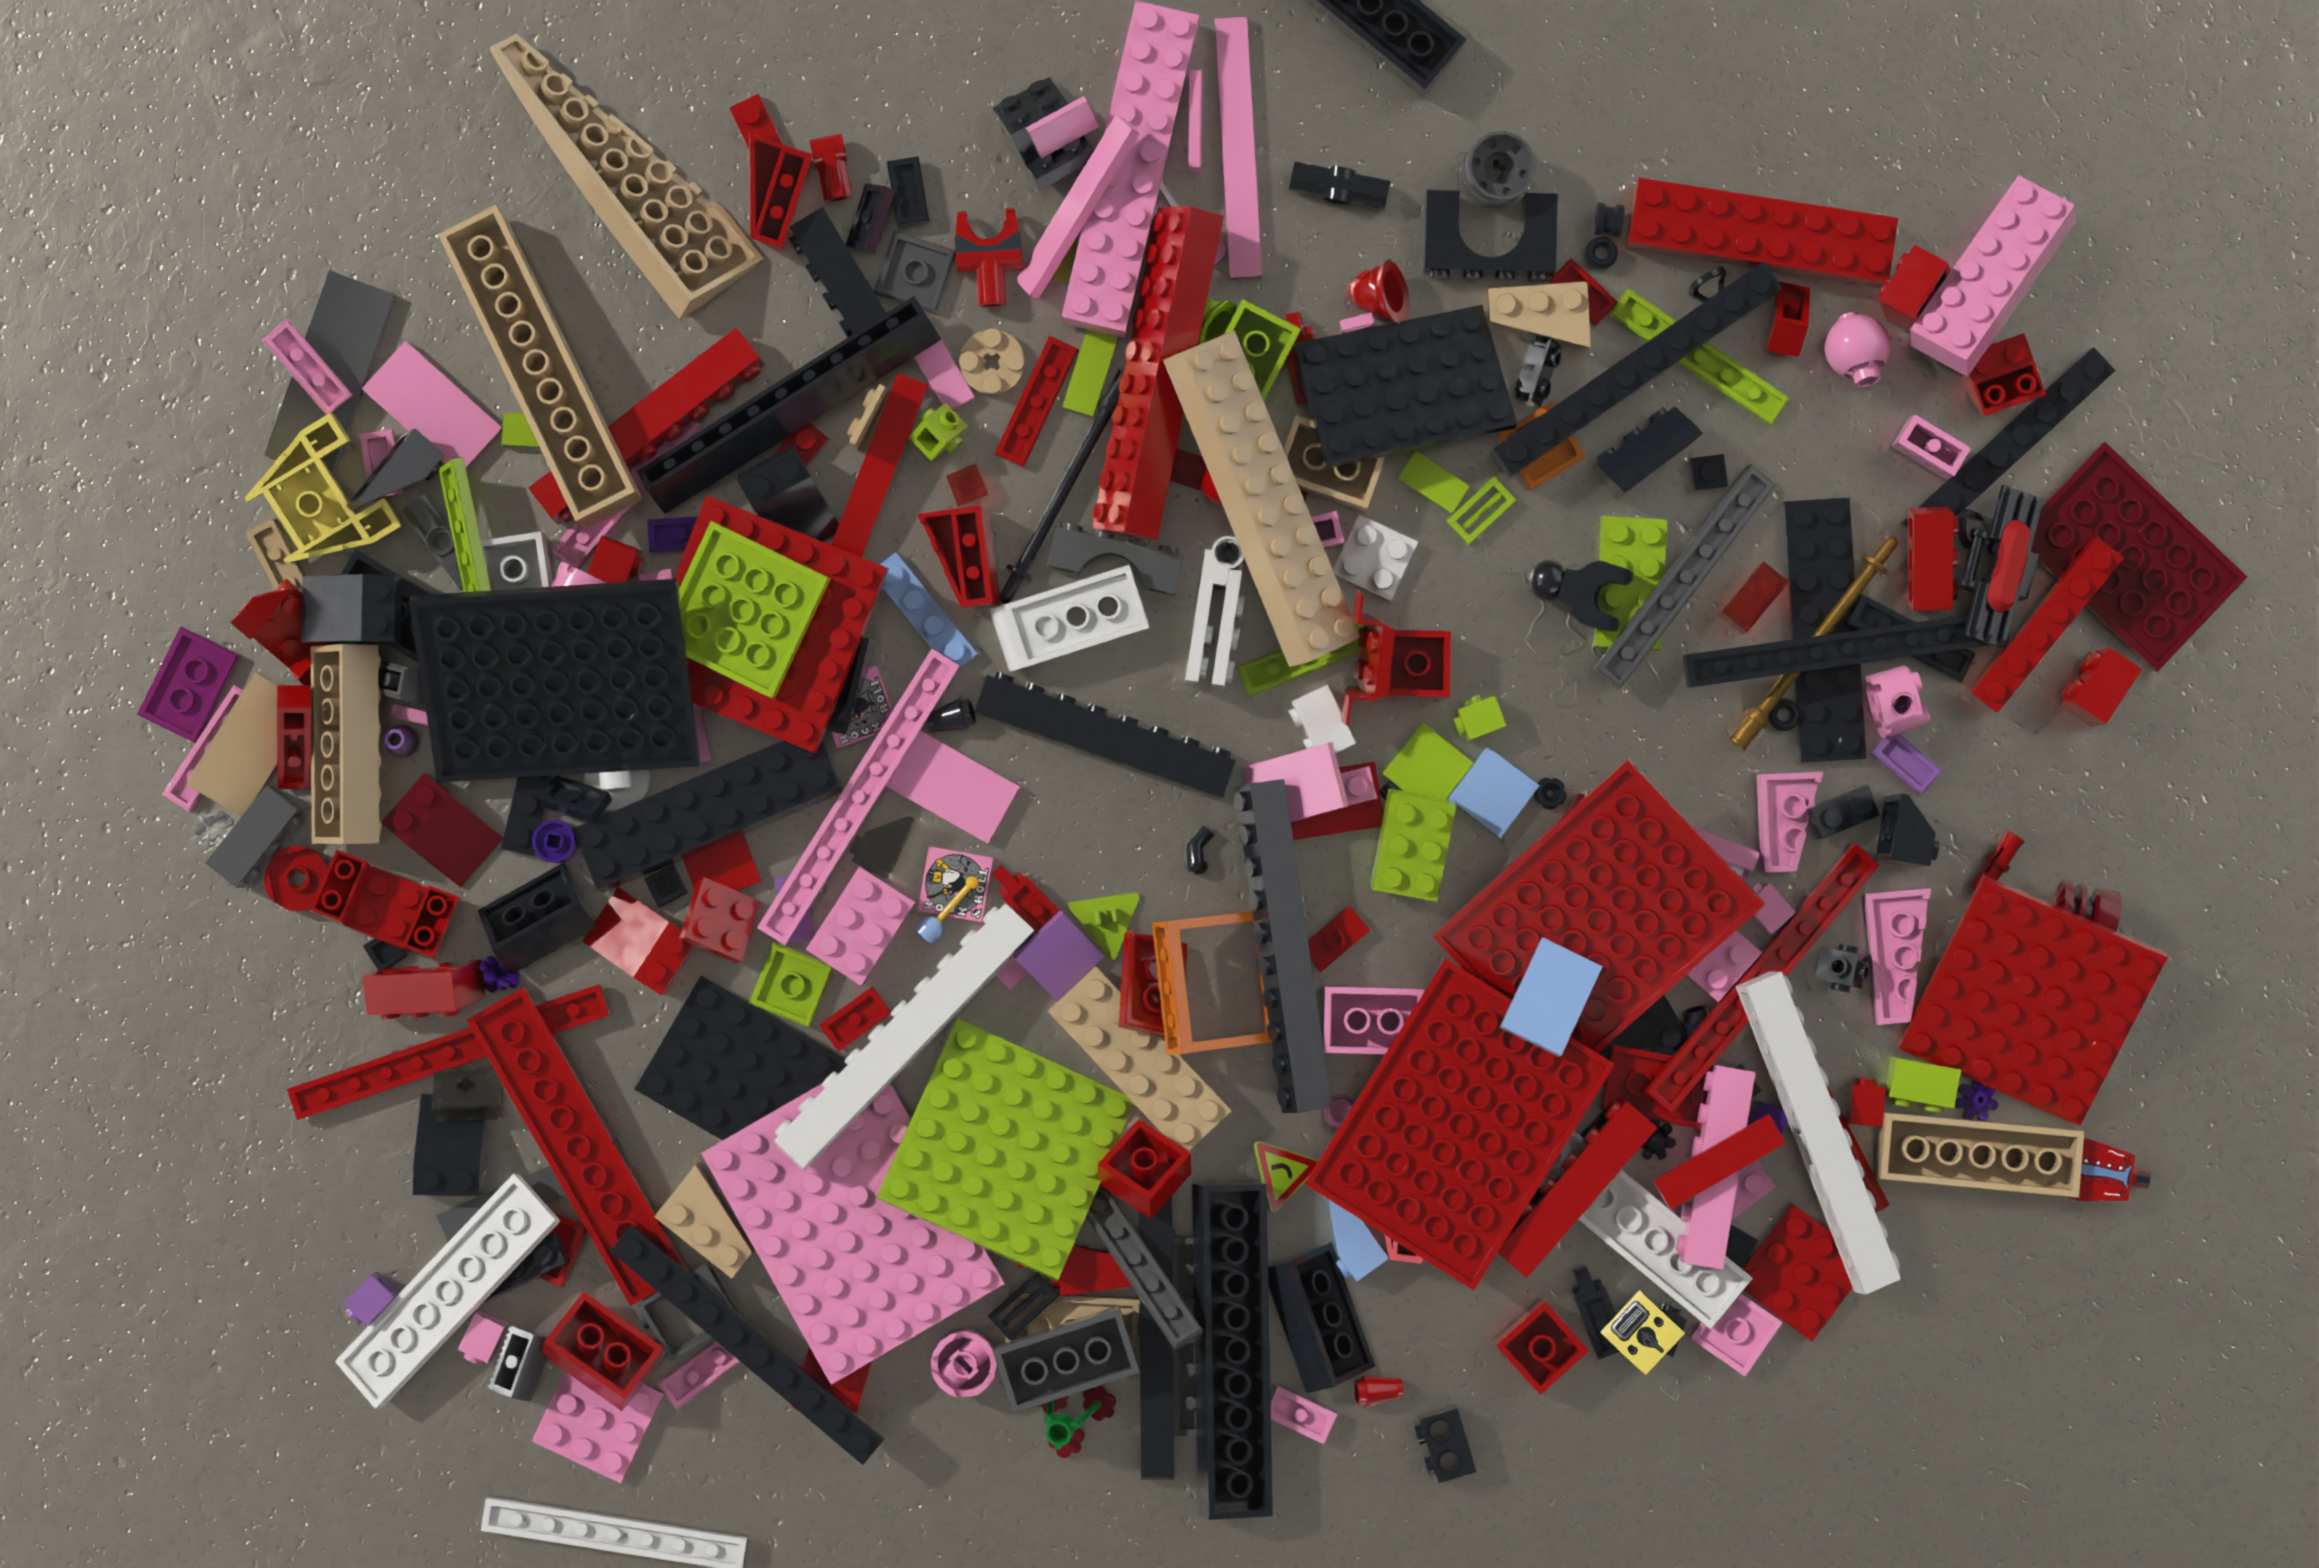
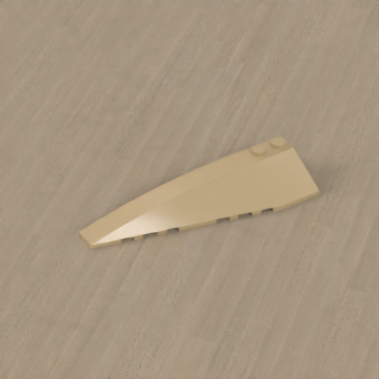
M517 33L491 46L490 52L555 155L608 229L679 320L707 304L763 261L764 258L724 207L716 201L710 205L701 195L703 190L693 181L689 184L676 173L677 168L668 160L666 162L662 161L652 153L653 148L612 113L608 116L598 107L599 102L589 94L587 96L583 95L572 85L573 81L564 73L559 74L548 65L549 60Z

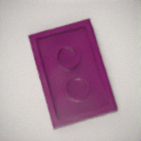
M180 626L137 715L196 743L206 728L241 655Z

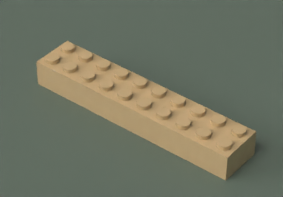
M494 205L439 233L438 236L575 521L583 529H586L643 500L506 215L497 205Z
M1235 330L1164 359L1165 367L1289 667L1312 661L1360 638Z

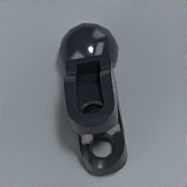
M1545 560L1532 568L1529 574L1528 585L1533 595L1542 601L1551 602L1559 600L1567 603L1580 623L1600 630L1617 632L1620 622L1613 615L1606 614L1600 609L1598 594L1608 584L1629 585L1633 580L1634 573L1626 568L1604 561H1595L1586 565L1583 569L1572 570L1566 569L1557 561Z

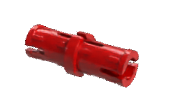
M2007 830L1993 853L1987 854L1985 857L1986 863L1970 885L1976 889L1982 875L1998 881L2003 872L2007 873L2009 871V863L2025 841Z

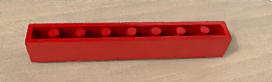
M734 328L608 426L630 474L632 472L631 469L638 463H645L657 454V449L664 444L663 442L667 441L670 443L678 439L683 434V429L691 421L694 423L701 421L708 415L709 408L718 401L722 403L731 398L735 393V388L744 381L748 383L754 380L761 373V368L765 364L737 328ZM551 471L528 488L550 518L558 525L574 519Z

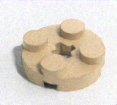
M990 328L971 336L964 344L959 358L961 373L966 383L980 394L999 395L1007 393L1019 383L1023 376L1025 361L1020 344L1010 334ZM988 354L992 357L998 355L1000 357L998 360L1000 368L997 370L994 368L986 370L984 368L986 364L985 356Z

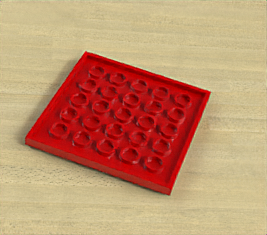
M706 495L674 579H678L679 588L711 521L831 579L775 699L769 698L688 658L693 704L810 752L817 753L889 568Z
M1982 875L1912 1015L1911 1022L1908 1023L1898 1043V1047L1905 1052L1938 1066L1960 1069V1075L2081 1126L2165 965L2168 954Z

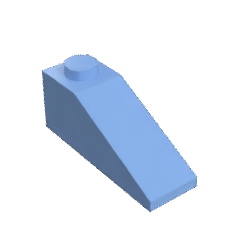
M1328 1199L1336 1253L1340 1257V1260L1335 1263L1346 1278L1352 1275L1356 1281H1359L1389 1258L1361 1219Z

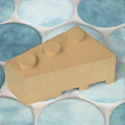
M1587 282L1488 288L1490 322L1591 348Z
M700 1162L691 1169L654 1216L731 1279L739 1272L755 1251L748 1236L728 1209Z

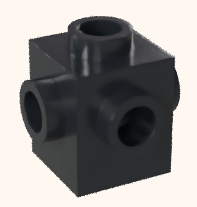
M1839 944L1838 950L1821 947L1814 979L1830 982V989L1850 993L1851 987L1862 989V984L1867 981L1870 972V965L1867 963L1868 956L1858 954V947Z

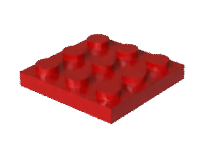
M1791 1202L1750 1255L1742 1269L1753 1278L1744 1288V1291L1811 1342L1853 1288L1832 1233Z

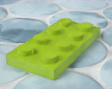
M1601 517L1599 561L1626 568L1634 573V577L1629 585L1608 584L1598 594L1600 609L1606 614L1616 617L1620 624L1617 632L1595 628L1594 647H1610L1664 576L1667 519ZM1661 637L1651 650H1661Z

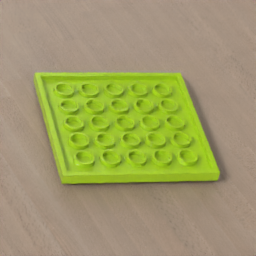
M957 1018L875 1199L1057 1281L1101 1183L1098 1177V1163L1119 1141L1134 1103L1125 1094Z

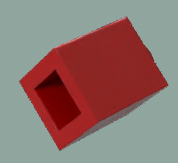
M1857 1078V1084L1848 1083L1845 1120L1848 1124L1883 1127L1886 1087L1877 1086V1079Z

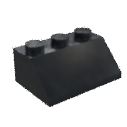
M1674 406L1669 411L1665 407L1661 408L1648 418L1652 424L1641 431L1637 426L1622 438L1625 441L1623 446L1616 451L1611 446L1596 457L1599 464L1593 469L1616 500L1703 434L1677 407Z
M1908 794L1884 796L1874 860L1908 867L1931 866V861H1936L1938 856L1939 841H1935V831Z
M564 863L478 910L492 951L510 975L526 968L533 962L597 927L589 906Z

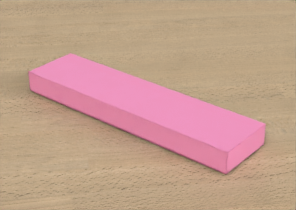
M233 685L162 793L163 796L192 813L203 794L187 786L186 782L242 693L243 689L237 685Z

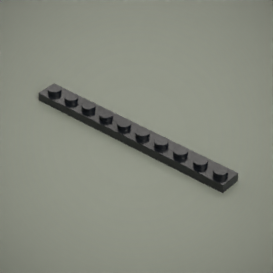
M1968 615L1685 654L1683 655L1686 685L1687 688L1988 646L1990 644L1964 636Z
M631 1225L610 1251L859 1463L864 1465L885 1440V1437L636 1226Z

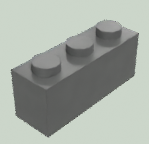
M266 785L205 864L236 888H243L245 884L247 886L252 885L261 873L258 869L265 859L270 861L280 850L282 845L279 844V841L286 833L292 834L300 825L302 819L299 816L304 810L274 786Z

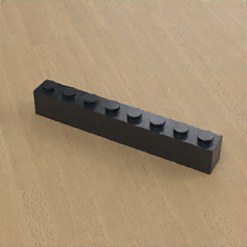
M996 671L994 677L986 676L974 711L976 714L1220 798L1224 797L1236 760L1230 758L1232 752L1213 746L1212 751L1199 748L1200 741L1183 735L1180 741L1168 737L1169 730L1155 725H1151L1149 730L1138 727L1139 720L1120 714L1118 719L1106 716L1107 709L1089 703L1087 709L1075 705L1076 698L1058 693L1056 698L1045 695L1046 688L1027 682L1025 687L1013 684L1014 677Z

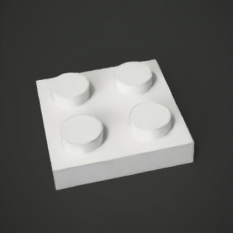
M1359 514L1334 566L1333 572L1335 577L1390 602L1418 541Z

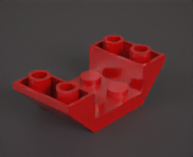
M336 849L311 911L358 933L407 952L434 959L460 897L430 885L425 887L373 867L363 859Z

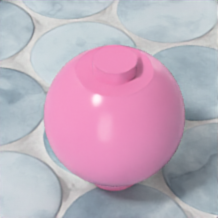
M1857 312L1843 314L1838 318L1839 321L1831 327L1826 336L1824 350L1827 362L1840 376L1854 379L1857 387L1872 385L1881 379L1879 371L1886 365L1890 356L1891 342L1888 332L1879 321L1870 316L1858 314Z

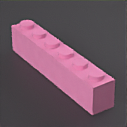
M1712 1065V1070L1705 1073L1703 1090L1708 1092L1706 1104L1701 1103L1699 1107L1697 1122L1702 1124L1700 1137L1695 1136L1692 1156H1696L1747 1126L1756 1072ZM1739 1171L1690 1198L1689 1202H1684L1681 1221L1686 1222L1684 1235H1678L1676 1254L1680 1255L1681 1262L1723 1270Z

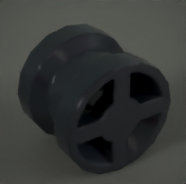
M1598 202L1594 221V235L1611 233L1613 237L1620 238L1623 229L1625 206L1617 204L1615 207H1609L1605 203Z

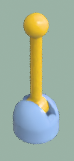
M974 876L968 877L966 885L937 917L927 916L921 919L914 927L925 940L934 945L943 933L942 920L970 889L978 887V879Z

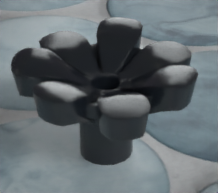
M1649 1119L1657 1129L1640 1147L1643 1148L1641 1156L1646 1160H1650L1653 1154H1656L1659 1160H1663L1667 1157L1665 1149H1672L1676 1145V1140L1668 1136L1673 1131V1127L1669 1123L1660 1126V1121ZM1654 1138L1658 1139L1656 1143L1652 1142Z

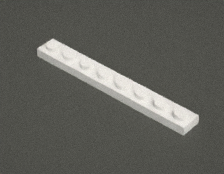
M490 1496L486 1497L481 1531L713 1568H743L748 1537Z

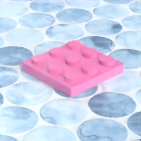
M564 1371L532 1442L616 1482L622 1483L664 1393L651 1385L643 1383L624 1410L621 1411Z

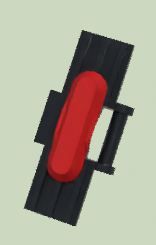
M2001 485L1990 531L1970 529L1969 537L1972 539L1962 578H1959L1956 584L1959 588L1974 593L1964 636L2006 649L2018 601H2024L2029 597L2039 557L2038 554L2031 552L2043 498L2007 485ZM1984 543L1988 544V554L1995 556L1990 577L1982 578L1981 582H1975Z

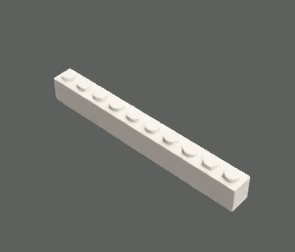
M1006 903L1000 909L996 906L993 907L982 919L986 924L977 933L972 929L959 943L962 948L954 956L949 953L937 965L940 971L932 979L926 976L915 987L913 991L917 994L909 1003L905 1000L899 1003L891 1012L894 1018L885 1027L879 1024L867 1038L871 1042L862 1051L857 1047L845 1059L844 1062L847 1066L839 1074L834 1071L821 1084L824 1090L816 1098L810 1095L799 1106L798 1110L801 1113L793 1122L787 1119L775 1131V1134L778 1136L774 1140L775 1145L803 1172L1033 936L1034 930Z
M1770 971L1735 986L1854 1292L1867 1295L1900 1280L1901 1277L1898 1269H1900L1899 1260L1895 1253L1890 1251L1886 1241L1888 1232L1882 1221L1878 1220L1874 1210L1876 1208L1875 1199L1872 1193L1866 1190L1862 1180L1864 1177L1863 1168L1860 1162L1854 1159L1850 1149L1852 1147L1851 1137L1847 1130L1842 1128L1839 1121V1106L1830 1097L1826 1086L1829 1084L1827 1075L1821 1067H1818L1814 1056L1817 1054L1816 1047L1812 1039L1807 1037L1804 1031V1016L1799 1007L1794 1005L1790 995L1793 993V989L1789 979L1782 972Z

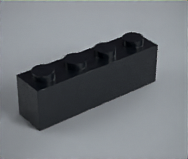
M823 207L789 226L793 233V236L788 238L798 255L803 252L805 253L810 262L805 268L814 283L819 280L823 283L827 291L822 296L831 311L838 308L844 318L838 323L847 338L886 314V311Z

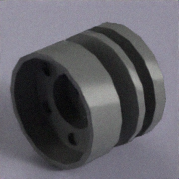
M1507 131L1492 132L1480 138L1463 157L1460 167L1461 184L1466 194L1477 204L1489 208L1503 207L1515 201L1533 182L1536 172L1535 155L1530 145L1519 135ZM1493 166L1495 169H1501L1502 171L1498 179L1496 175H1490L1488 172Z

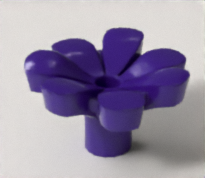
M487 956L486 960L481 962L480 970L485 974L483 980L487 991L494 993L498 988L505 991L508 987L514 989L520 984L518 979L520 973L517 971L510 975L500 961L499 963L497 962L495 957Z
M1972 1080V1087L1964 1083L1959 1085L1958 1092L1963 1097L1956 1099L1955 1106L1958 1109H1966L1963 1112L1964 1119L1972 1120L1977 1115L1980 1121H1986L1989 1118L1987 1110L1994 1111L1998 1108V1102L1991 1098L1996 1092L1995 1089L1988 1086L1984 1088L1983 1084Z

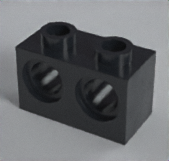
M1456 1405L1418 1416L1420 1424L1414 1426L1419 1444L1426 1443L1430 1455L1424 1457L1429 1477L1436 1475L1438 1483H1442L1477 1472ZM1436 1421H1444L1448 1424V1431L1442 1437H1435L1430 1433L1431 1425ZM1448 1452L1456 1454L1458 1460L1453 1468L1445 1469L1440 1466V1458L1443 1454Z

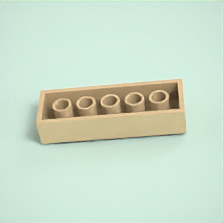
M337 644L311 646L312 844H379V835L382 830L381 820L379 819V802L382 793L379 786V769L381 767L379 735L381 733V723L378 719V704L381 699V691L378 686V670L380 669L381 659L378 654V645Z
M1095 966L1048 1012L1165 1137L1185 1150L1190 1151L1232 1111L1231 1108L1180 1054L1167 1055L1165 1038L1118 1027L1121 991Z
M1884 1112L1883 1127L1878 1126L1874 1175L1876 1178L1885 1180L2079 1198L2084 1131Z

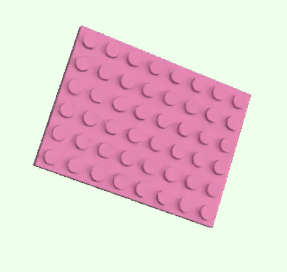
M891 1083L804 1172L775 1145L774 1140L778 1137L775 1131L787 1119L791 1122L795 1120L801 1113L798 1110L799 1106L810 1095L816 1098L824 1090L821 1084L701 1153L831 1385L1005 1284L985 1248L875 1199L911 1120Z

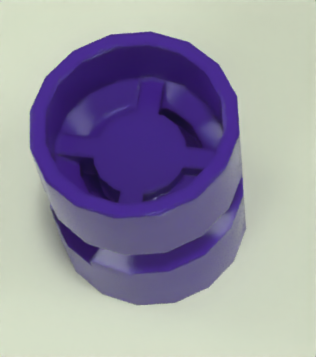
M548 820L540 824L532 837L535 853L542 860L551 863H565L572 860L580 850L572 829L575 827L571 823L560 820Z

